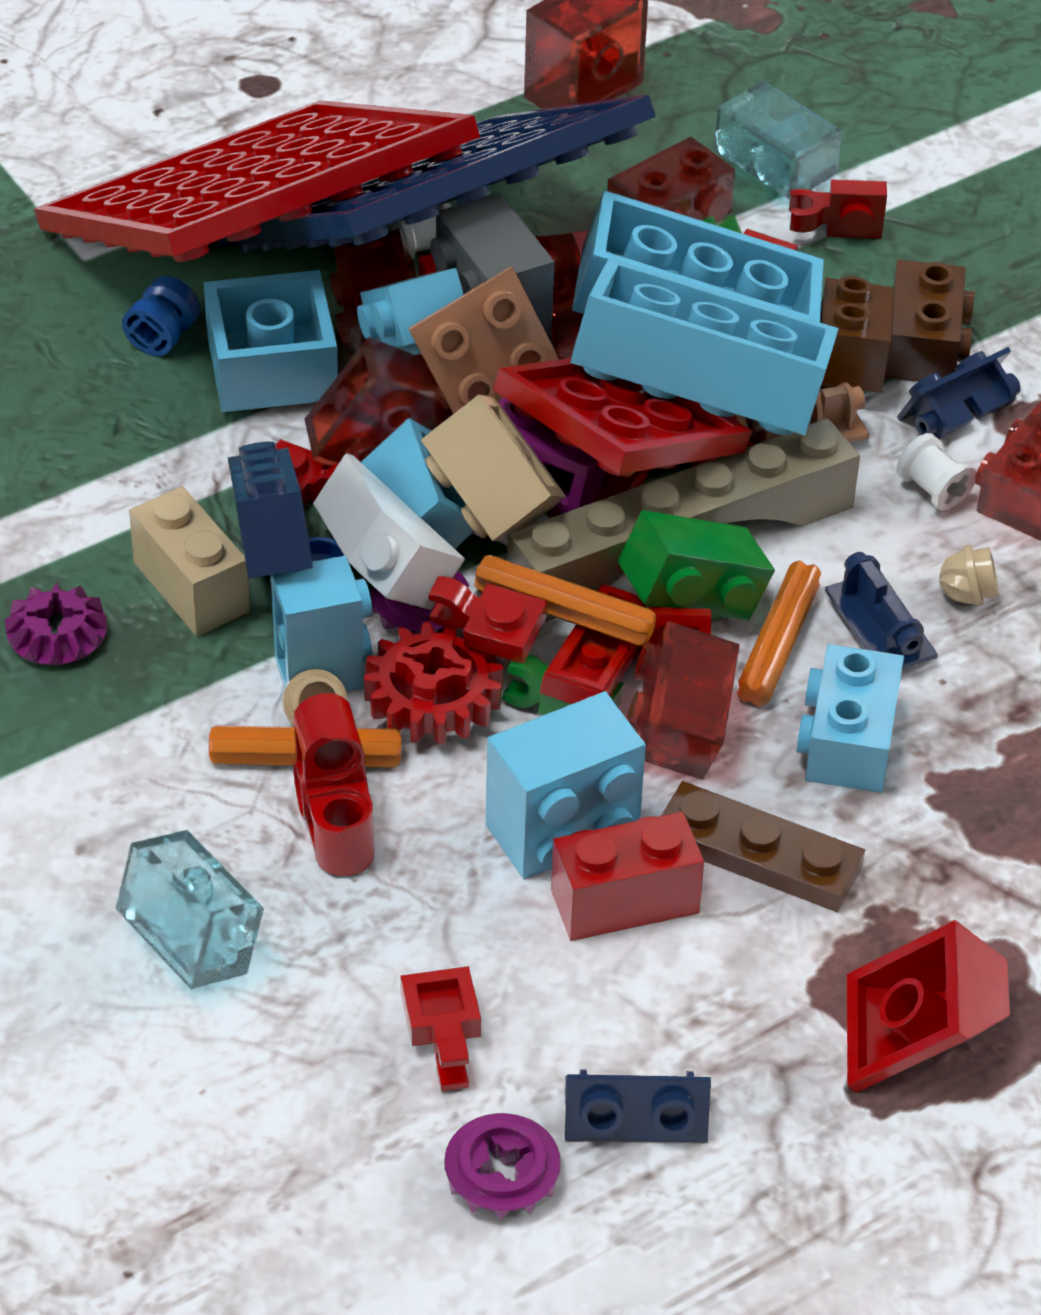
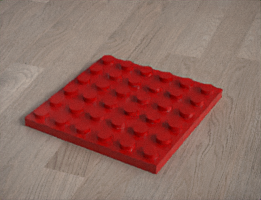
M319 100L33 209L40 230L60 233L65 239L79 237L83 238L84 243L99 241L104 242L106 247L123 246L127 247L128 252L143 250L150 252L152 257L167 255L174 257L176 262H184L207 254L210 251L208 244L224 237L227 238V241H239L257 235L261 232L260 223L278 217L279 221H289L308 215L313 211L311 203L328 197L329 201H340L354 197L363 192L361 184L372 179L379 178V181L385 182L405 177L413 172L411 164L428 158L429 162H439L458 156L462 153L460 145L480 138L475 116L471 114Z

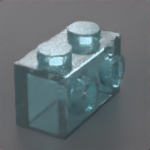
M761 81L717 107L714 151L787 199H790V190H812L837 175L842 130L770 84Z
M188 830L136 841L130 844L115 909L190 989L246 975L258 936L264 907Z

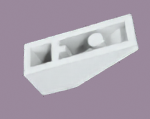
M347 453L344 455L313 503L344 556L346 555L348 562L385 598L431 610L436 602L430 601L428 594L437 577L446 576L453 578L465 560L462 555L353 455Z

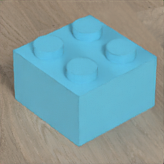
M320 270L204 282L207 338L221 413L338 400L337 344Z
M606 691L487 737L485 825L523 879L545 870H552L553 838L568 836L581 830H596L640 819L646 744Z

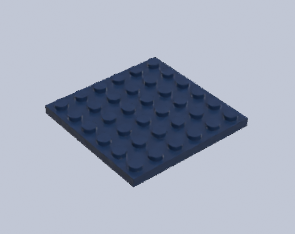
M648 94L492 116L477 122L480 138L460 145L462 153L458 156L439 162H429L428 158L411 164L413 172L405 177L385 182L379 181V178L362 183L363 192L354 197L340 201H329L327 197L311 203L313 211L308 215L289 221H279L278 217L260 223L261 232L257 235L239 241H227V238L224 237L217 240L219 247L239 245L242 253L261 247L263 251H269L282 246L284 250H289L305 244L308 249L329 243L330 247L343 245L353 241L354 245L365 244L388 235L386 226L405 221L406 225L430 219L440 214L439 205L456 201V204L459 205L480 199L490 194L488 187L502 181H506L507 185L518 183L539 175L540 170L538 166L555 161L556 165H560L590 154L588 146L603 141L605 145H611L638 135L635 125L655 118L656 115Z

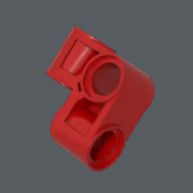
M320 693L301 702L294 711L293 725L296 761L293 762V776L296 797L301 817L306 821L315 858L320 868L327 873L337 876H352L367 869L375 858L373 802L368 790L365 754L349 702L344 697L334 693Z

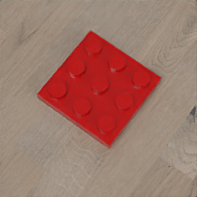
M571 358L502 367L498 370L493 390L513 403L515 410L519 414L540 421L556 432V438L566 445L580 448L598 460V466L602 470L616 476H631L634 472L654 468L672 469L677 464L699 460L711 462L717 460L718 457L744 453L750 438V429L731 417L717 416L705 411L698 402L679 396L672 399L659 398L644 391L642 385L621 378L613 381L595 378L586 373L584 367L570 363Z

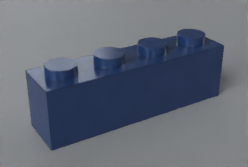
M270 441L239 447V456L227 458L248 579L313 568L301 490L288 448L276 450L275 442Z

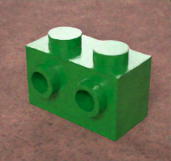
M641 510L617 560L637 592L639 600L648 607L711 609V619L715 620L730 617L750 621L775 572L774 567L747 527Z

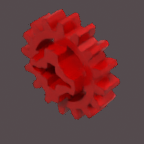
M423 622L421 633L413 635L409 630L401 627L398 629V642L396 644L389 640L381 639L378 641V655H370L366 658L364 699L370 702L371 717L374 720L387 717V729H397L398 731L404 727L410 729V739L413 743H418L424 733L433 734L436 743L442 745L445 744L446 733L455 731L458 736L465 740L470 737L471 722L487 727L490 724V710H500L501 692L503 690V665L496 664L495 655L465 647L464 638L456 636V628L446 627L443 633L434 632L430 622Z

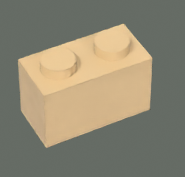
M476 396L421 439L431 454L425 459L428 468L444 487L450 488L452 485L466 503V506L461 509L465 520L474 532L483 539L489 535L492 541H508V533L529 526L566 498L565 494L494 397Z
M183 486L129 509L133 561L196 637L250 613L249 579L244 555Z

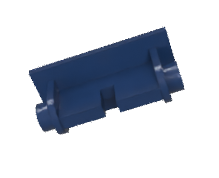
M1006 347L990 356H986L983 351H979L959 363L955 367L954 373L941 378L939 373L936 372L921 379L910 388L909 394L911 399L897 415V418L901 421L915 414L917 417L915 425L919 434L932 433L940 439L970 424L974 420V416L965 404L967 401L979 419L1014 403L1016 395L1021 391L1020 382L1014 374H1006L1001 366L1002 362L1010 354V348Z
M864 552L851 554L844 563L846 570L843 581L825 586V592L862 648L904 655L902 669L937 659L938 653L925 636L923 625L909 613L881 572L878 560L874 556L866 555Z
M580 1069L579 1074H567L565 1076V1140L708 1143L711 1077H694V1071H686L685 1076L587 1074V1069Z

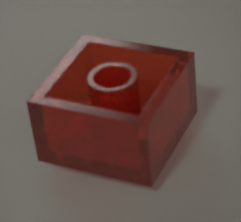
M543 0L527 9L524 98L541 109L617 99L641 85L644 80L648 0Z

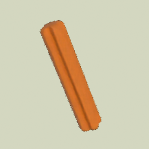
M492 555L485 556L476 570L474 586L480 592H483L487 583L546 600L547 615L637 646H644L654 631L656 614L642 606Z
M799 560L789 565L738 680L739 689L737 695L744 703L752 702L760 707L770 702L820 586L819 578L821 571L815 564L806 565Z
M215 725L211 727L208 741L210 761L214 764L293 766V762L296 761L294 727ZM357 728L365 754V767L395 768L400 765L402 754L400 731L397 729Z

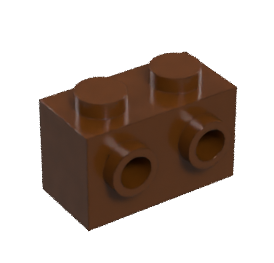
M897 259L893 286L891 346L885 378L918 382L936 372L943 378L954 373L957 362H962L969 357L972 329L961 327L962 325H971L975 291L964 290L966 267L946 265L939 262L926 263Z
M846 276L840 279L825 277L821 299L820 323L839 329L821 385L837 387L839 384L847 382L851 387L860 386L862 391L882 393L891 346L894 287L871 284L869 281L855 276Z

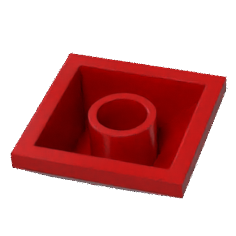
M953 920L848 973L847 1086L857 1093L969 1040L1010 1016L1007 959L957 920Z

